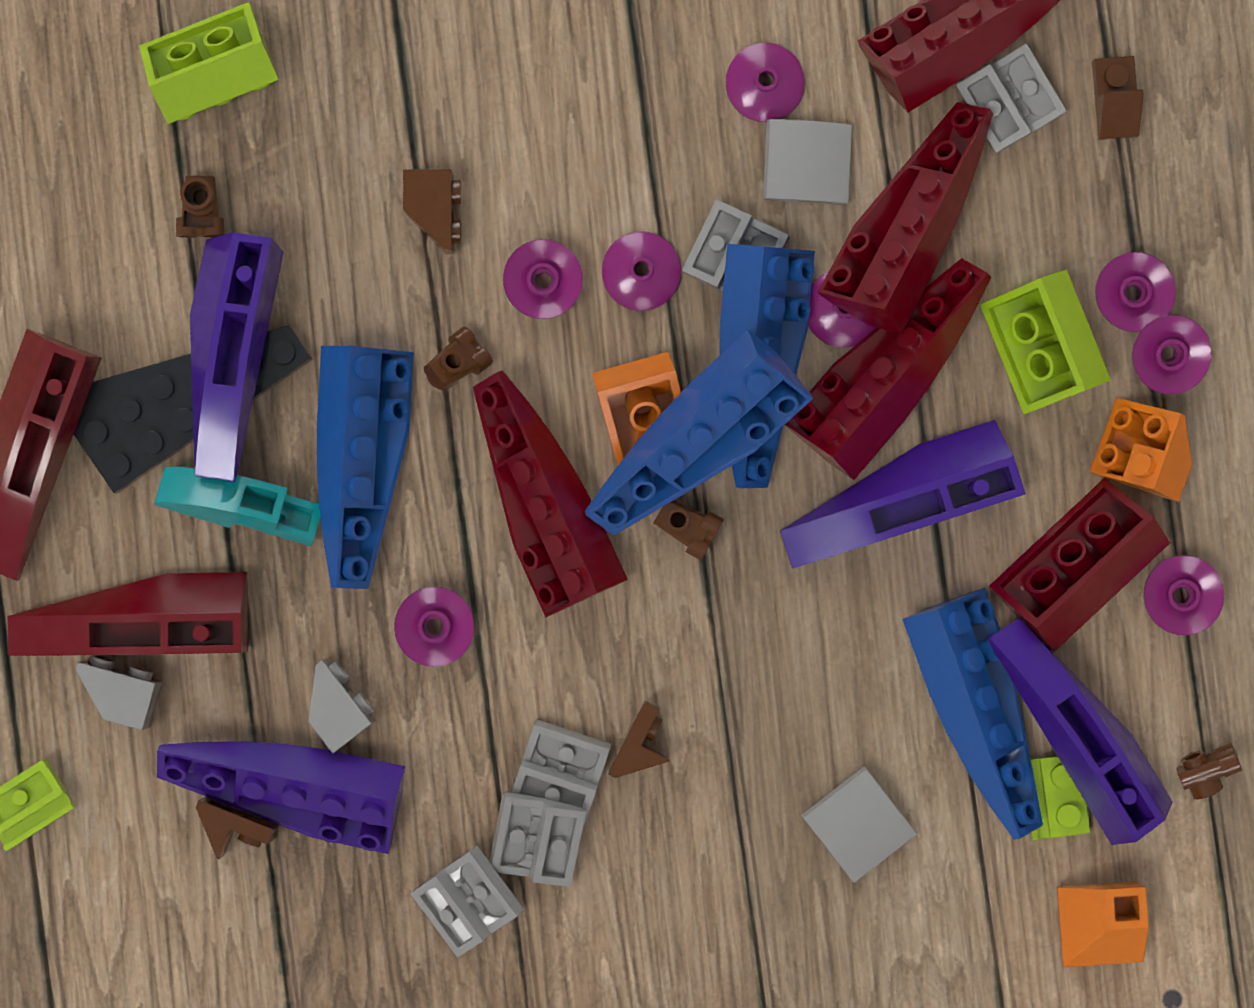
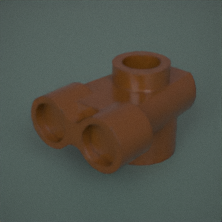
M185 176V183L180 190L183 205L181 217L176 218V237L213 238L224 235V218L218 216L215 177ZM201 191L207 192V200L201 205L196 204L195 196Z
M462 327L449 336V344L424 366V373L433 387L439 390H447L458 380L470 373L480 374L492 365L493 360L489 352L477 343L472 331L467 327Z
M673 500L661 508L653 524L687 546L685 552L701 561L724 519L709 510L705 515ZM676 512L682 513L686 518L685 525L681 528L673 527L670 522L671 515Z
M1232 743L1217 748L1215 752L1205 755L1204 751L1193 752L1182 758L1183 765L1176 768L1184 790L1189 789L1193 799L1196 800L1210 797L1221 791L1223 784L1220 777H1228L1243 771Z

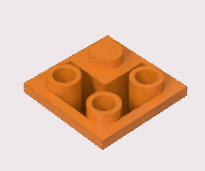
M1116 398L1090 473L1147 494L1179 502L1192 467L1185 415Z
M1137 881L1056 886L1062 967L1144 962L1149 929L1145 886Z

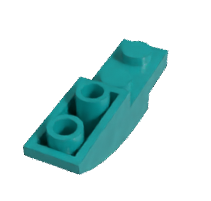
M165 467L154 502L155 506L231 528L233 523L307 546H311L314 541L320 519L319 504L287 495L288 488L239 475H237L236 483L197 477L195 475V468Z

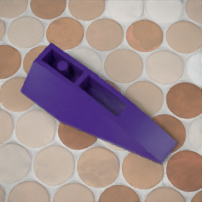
M232 232L206 239L190 311L194 465L197 477L236 483L284 254L282 249L270 237Z
M993 420L918 444L780 530V534L791 568L793 569L1004 502L1026 493L1014 456L996 421Z
M1021 618L1015 619L987 638V641L1111 845L1137 842L1164 822L1173 801L1129 730Z
M247 741L163 744L158 747L157 778L312 838L358 847L367 851L389 854L403 793L406 766L341 752L332 753L331 750L278 743Z

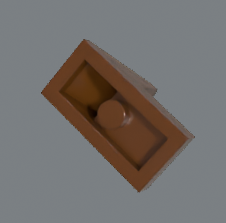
M1134 56L1094 59L1092 61L1098 140L1138 137L1144 94L1143 89L1137 90Z
M644 701L608 775L618 778L670 761L669 757L642 744L645 738L653 740L663 720L657 717L659 712L657 706Z
M208 797L201 798L196 805V810L217 859L225 855L234 832L239 833L237 839L241 842L260 847L261 843L268 845L273 841L279 825Z

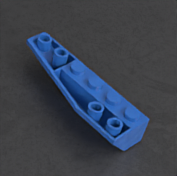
M727 243L720 318V355L748 329L775 350L795 375L797 374L811 311L810 297L812 277L814 275L815 251ZM783 427L754 453L732 465L736 488H768Z
M747 329L699 374L653 422L613 471L585 510L586 516L613 535L618 534L754 453L813 399L811 393L776 351Z
M350 345L321 346L317 409V479L323 542L331 588L369 589L409 434L414 352Z
M986 588L928 607L902 619L929 695L945 731L988 805L1014 840L1020 839L1043 826L1018 691L987 641V638L998 632L1000 627Z

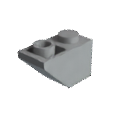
M91 656L90 662H77L75 670L103 720L139 730L150 727L162 681L152 679L153 672L130 666L128 672L113 668L114 661L97 656Z
M324 659L315 666L308 722L331 752L335 753L375 722L371 717L375 710L361 692L355 696L346 683L350 680V677L337 661L330 664L327 659Z

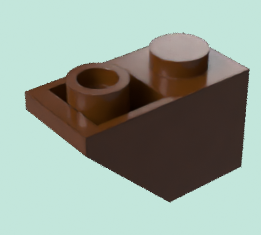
M403 169L404 212L445 254H454V244H461V220H454V204H461V180H454L451 169Z

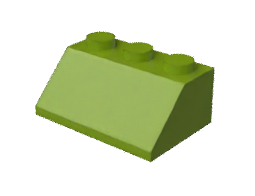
M249 2L139 45L149 88L167 124L177 120H187L197 112L215 105L227 104L237 96L252 90H262L270 83L279 80L272 57Z
M1067 269L1041 277L980 304L1024 415L1111 381Z

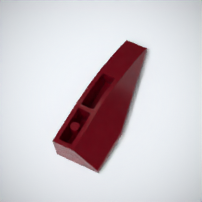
M922 0L916 5L907 8L903 13L887 23L872 30V32L859 39L858 44L888 93L909 113L975 72L1001 53L1035 25L1060 0Z
M956 102L854 224L818 291L821 297L869 326L902 334L937 268L961 213L993 116L991 109Z
M962 258L925 288L902 334L880 328L873 330L833 363L811 389L810 393L813 399L792 417L785 426L829 464L852 480H855L906 420L929 389L971 320L991 276Z
M26 329L0 400V574L16 581L20 580L102 357L31 329Z
M503 370L473 386L511 540L545 617H549L627 581V576L605 528L586 516L585 510L592 501L579 476L555 437L528 400Z
M247 572L166 573L7 616L8 656L248 652Z

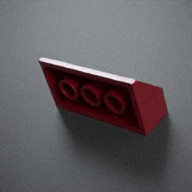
M1103 478L992 582L989 587L1017 618H1021L1055 652L1170 544V541L1152 515Z

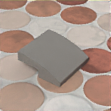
M1027 43L956 85L967 104L988 108L993 112L986 137L996 153L1068 112Z
M767 120L763 199L792 203L806 201L832 205L848 204L852 125L806 120Z
M716 199L685 262L682 272L723 293L727 243L785 248L790 237L780 230L753 219L752 215Z
M536 719L511 793L545 798L583 808L586 811L583 824L585 826L611 744Z
M864 766L801 815L853 883L916 835L913 828Z
M503 792L489 862L497 873L528 876L532 883L571 887L586 814L585 809L545 798Z
M477 845L410 893L457 958L484 941L490 934L515 919L524 911V908Z

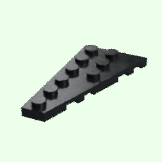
M289 325L267 331L253 400L313 360ZM191 354L92 383L73 435L113 493H119L194 441Z

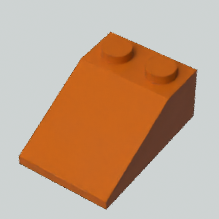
M669 352L592 373L617 466L660 414L681 393Z

